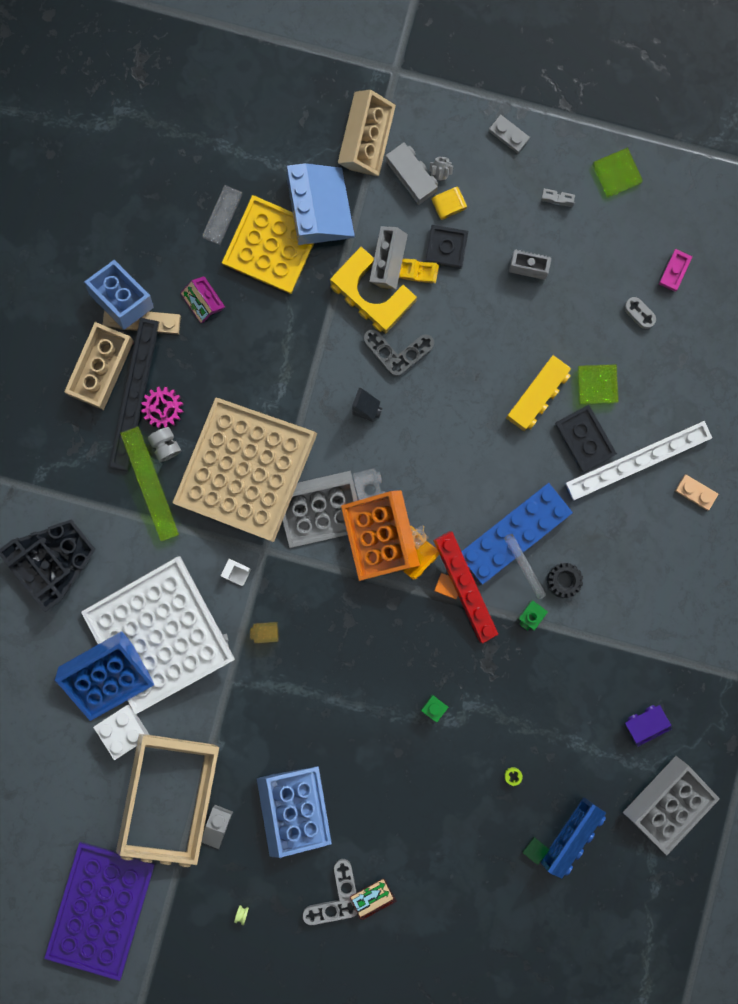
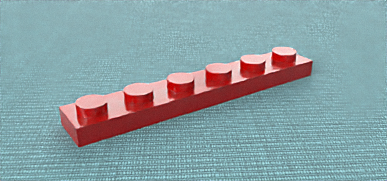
M449 531L434 539L436 548L479 642L484 643L498 635V632L453 532Z

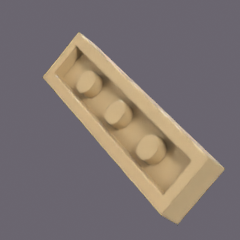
M104 310L103 325L112 329H122ZM147 312L141 317L159 321L158 333L179 335L181 315ZM140 318L125 330L138 331Z

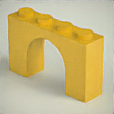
M360 247L330 279L331 288L335 293H341L345 296L344 300L351 307H357L360 310L358 313L367 320L369 318L377 331H383L386 334L416 302L417 297L407 287L402 285L384 303L372 304L365 301L360 296L357 286L360 279L373 266L374 258L365 249Z

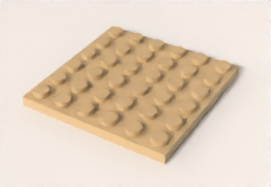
M215 398L173 504L274 542L317 433Z

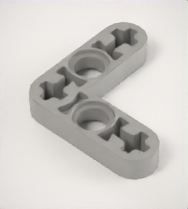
M340 859L334 865L339 900L306 907L303 912V920L306 924L316 925L351 918L358 914L357 909L353 908V912L349 913V910L346 909L342 910L343 915H339L340 908L338 904H342L341 908L347 907L348 903L355 906L351 897L357 894L352 866L348 860ZM341 863H344V866H348L349 869H346L345 873L346 877L351 876V879L345 878L339 881V878H343L342 871L337 870V868H340ZM343 883H350L352 885L350 893L342 892L341 885ZM329 906H333L337 910L336 915L333 917H329L325 913L326 908ZM319 908H322L324 918L320 919V915H316L314 920H311L306 915L309 914L310 910L313 913H319Z

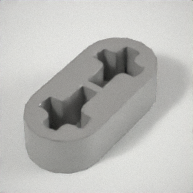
M632 297L625 303V312L639 327L649 329L655 324V314L639 298ZM636 303V309L631 310V304ZM649 316L651 318L649 320L651 324L648 322L646 324L643 323L644 317Z

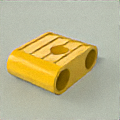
M454 187L431 199L441 220L468 208L459 187Z

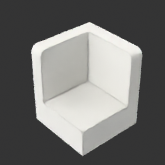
M229 559L221 576L243 586L251 569Z

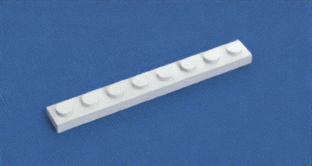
M705 421L573 479L565 483L574 501L712 439V436Z

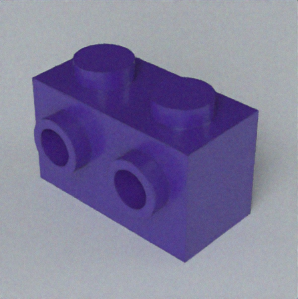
M652 705L644 710L645 713L639 716L635 714L627 719L628 722L625 723L626 728L637 747L672 730V726L660 705L657 707Z

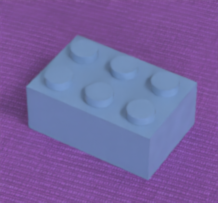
M115 260L84 281L89 295L123 330L154 308L150 295Z

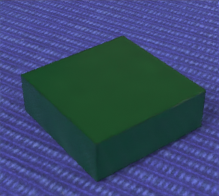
M533 837L522 853L538 865L550 849Z

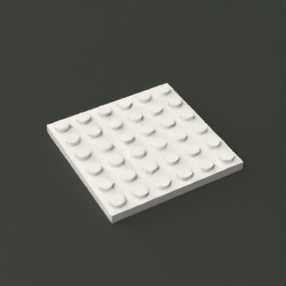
M180 556L81 612L98 644L122 631L134 645L151 676L154 686L128 700L134 714H138L235 660Z

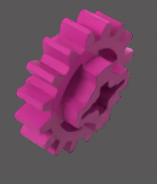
M157 387V392L150 390L151 396L145 395L144 397L147 399V402H142V405L146 407L141 410L143 414H147L144 417L145 420L151 419L150 425L153 426L157 423L156 425L159 429L162 424L165 428L168 427L169 423L174 426V420H180L178 413L184 412L179 409V407L183 406L182 402H178L181 397L179 395L174 396V390H171L169 393L167 387L163 391H161L160 387ZM164 396L170 397L171 399H173V402L166 401ZM156 398L155 403L151 405L152 401ZM162 402H163V404L166 406V407L164 408L163 413H162V411H161L160 409H158V408H161ZM171 411H174L173 415L169 417ZM152 414L160 415L161 420L154 418Z

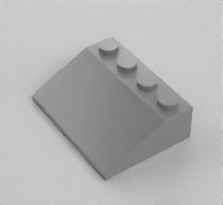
M351 471L297 483L283 518L289 548L348 535L341 505L357 501Z
M675 756L623 813L664 854L668 855L716 804L719 797L689 765Z

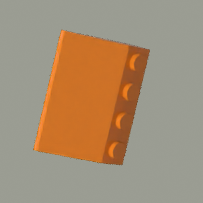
M401 490L389 491L341 505L359 581L420 566Z

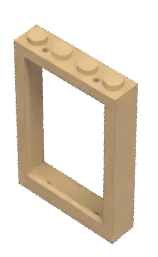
M139 733L116 850L121 859L133 860V857L141 858V861L152 863V860H159L161 864L171 865L172 862H176L183 867H190L191 864L197 865L219 752L218 746ZM145 747L205 755L186 852L126 845Z

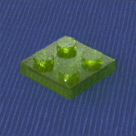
M628 147L593 162L594 169L607 197L643 182Z
M617 364L577 367L579 405L619 402Z

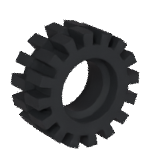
M570 563L556 565L548 573V588L557 597L568 598L575 596L580 592L581 586H583L582 572L577 569V566H573ZM562 573H568L572 577V584L568 588H563L558 583V577Z

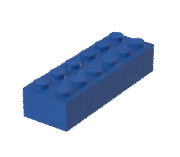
M550 483L542 487L461 551L471 574L480 585H483L573 513Z

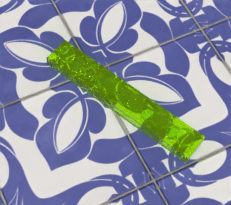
M139 426L120 433L160 541L179 535Z

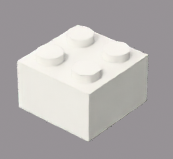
M130 704L93 727L114 760L137 746L139 733L149 735L137 714H134Z

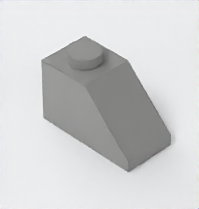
M215 805L207 821L201 843L219 849L233 811Z

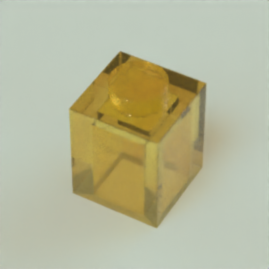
M278 622L253 624V628H250L251 640L254 639V643L279 642Z

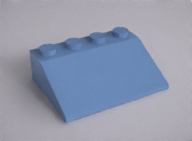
M306 163L287 166L286 177L298 245L354 238L342 168Z
M318 766L257 778L270 857L281 858L332 844Z

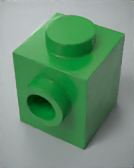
M530 600L517 618L520 621L519 625L527 631L529 629L535 630L548 611L535 601Z

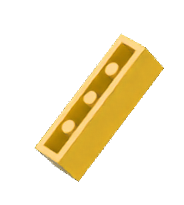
M552 355L506 419L522 431H525L527 428L531 430L537 422L535 419L538 413L543 414L549 406L546 404L548 399H554L560 391L557 389L559 384H565L571 376L568 373L571 368Z

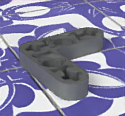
M369 330L364 335L365 345L385 369L395 377L404 374L427 355L434 346V339L430 335L425 334L416 339L401 353L397 354L378 331ZM369 335H376V342L378 344L382 342L383 344H381L380 346H378L376 350H374L373 348L376 347V344L373 341H371L370 343L368 342ZM423 339L424 341L429 340V348L424 346L421 349L422 354H420L418 349L414 346L417 345V347L419 348L422 345ZM382 348L389 350L390 355L387 358L380 357L379 351ZM414 351L417 357L415 360L410 361L406 358V353ZM402 357L404 362L407 363L408 366L402 364L400 366L401 371H393L392 364L395 363L396 365H398L399 363H401L402 360L399 358Z

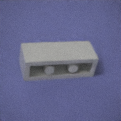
M402 143L386 155V162L417 204L420 205L437 193L438 182L434 176H429L426 172L425 164L421 160H417L413 148Z
M381 226L369 281L379 288L397 289L408 236L398 227Z

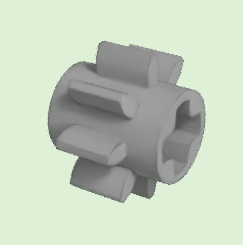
M437 157L434 162H430L429 171L435 179L446 180L448 175L453 174L452 162H449V159L446 157Z

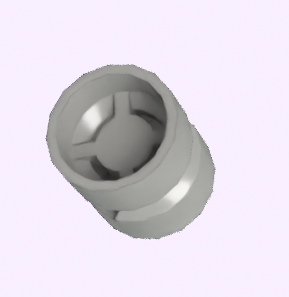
M169 427L160 429L147 437L151 447L156 448L154 453L159 462L169 460L181 453L178 443L173 441L174 435Z

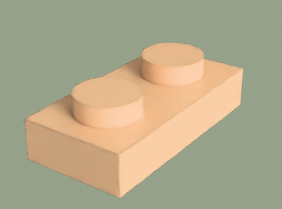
M686 474L675 490L678 494L707 511L710 510L718 496V493Z

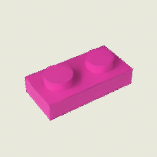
M675 249L659 285L676 292L692 256Z

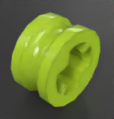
M511 767L506 770L504 778L508 784L516 786L522 781L523 776L519 769ZM516 771L518 780L515 781L513 779V782L509 781V773Z

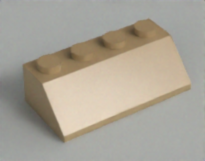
M372 90L354 93L338 164L352 171L379 176L395 111V104Z

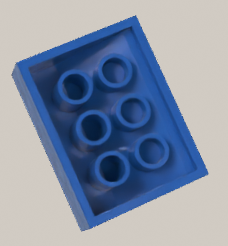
M122 631L59 666L55 678L59 686L90 721L154 686V682L134 645Z
M583 797L550 846L549 852L541 861V864L550 874L563 878L564 875L567 876L573 868L572 863L575 859L578 860L584 852L582 848L586 842H591L595 835L593 832L596 827H600L604 823L606 812Z

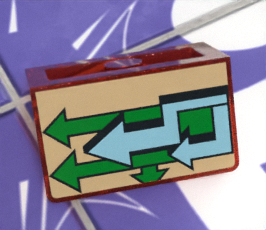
M381 879L350 896L361 920L397 902L385 879Z

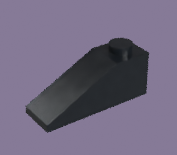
M359 388L352 405V414L374 422L375 418H379L383 409L380 407L381 401L364 389Z

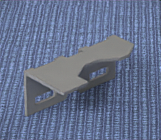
M544 188L541 201L573 207L575 195L564 192L560 195L557 194V191Z

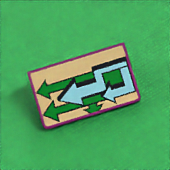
M204 276L191 280L181 291L182 297L200 323L205 322L210 315L220 312L225 308Z

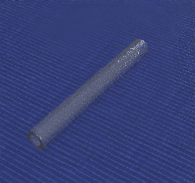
M507 535L505 541L538 599L545 597L546 593L514 535Z

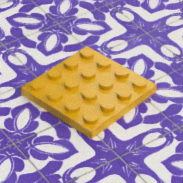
M252 195L225 254L222 265L292 294L314 243L298 245L293 212Z

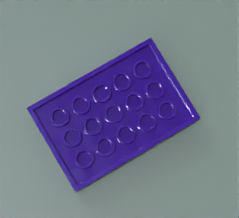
M80 842L44 959L120 981L155 863L143 862L141 859L134 857L133 860L121 859L117 852Z

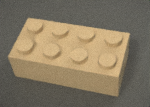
M95 322L64 392L70 397L104 410L134 342L133 339L126 334Z

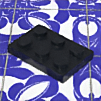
M589 404L555 423L582 473L617 454Z

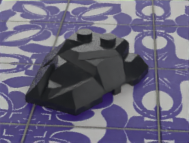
M72 519L50 526L48 529L30 533L31 535L15 538L0 548L2 560L44 612H47L62 600L96 550Z

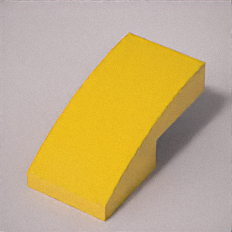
M403 259L399 278L436 283L439 265L437 263L419 262L416 259Z

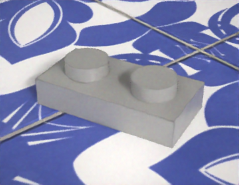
M502 115L489 128L491 134L517 154L530 139L527 134Z

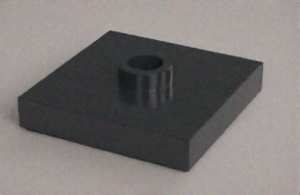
M431 225L425 262L462 269L469 231Z

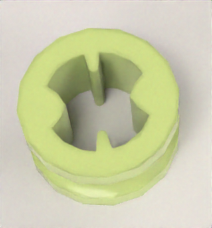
M239 905L234 923L241 922V925H244L249 910L248 907L243 909Z

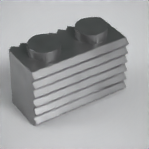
M516 249L511 258L509 272L546 280L552 258L540 256L539 254L536 255L535 253L532 254V252L525 253V251L521 252V250L517 251Z

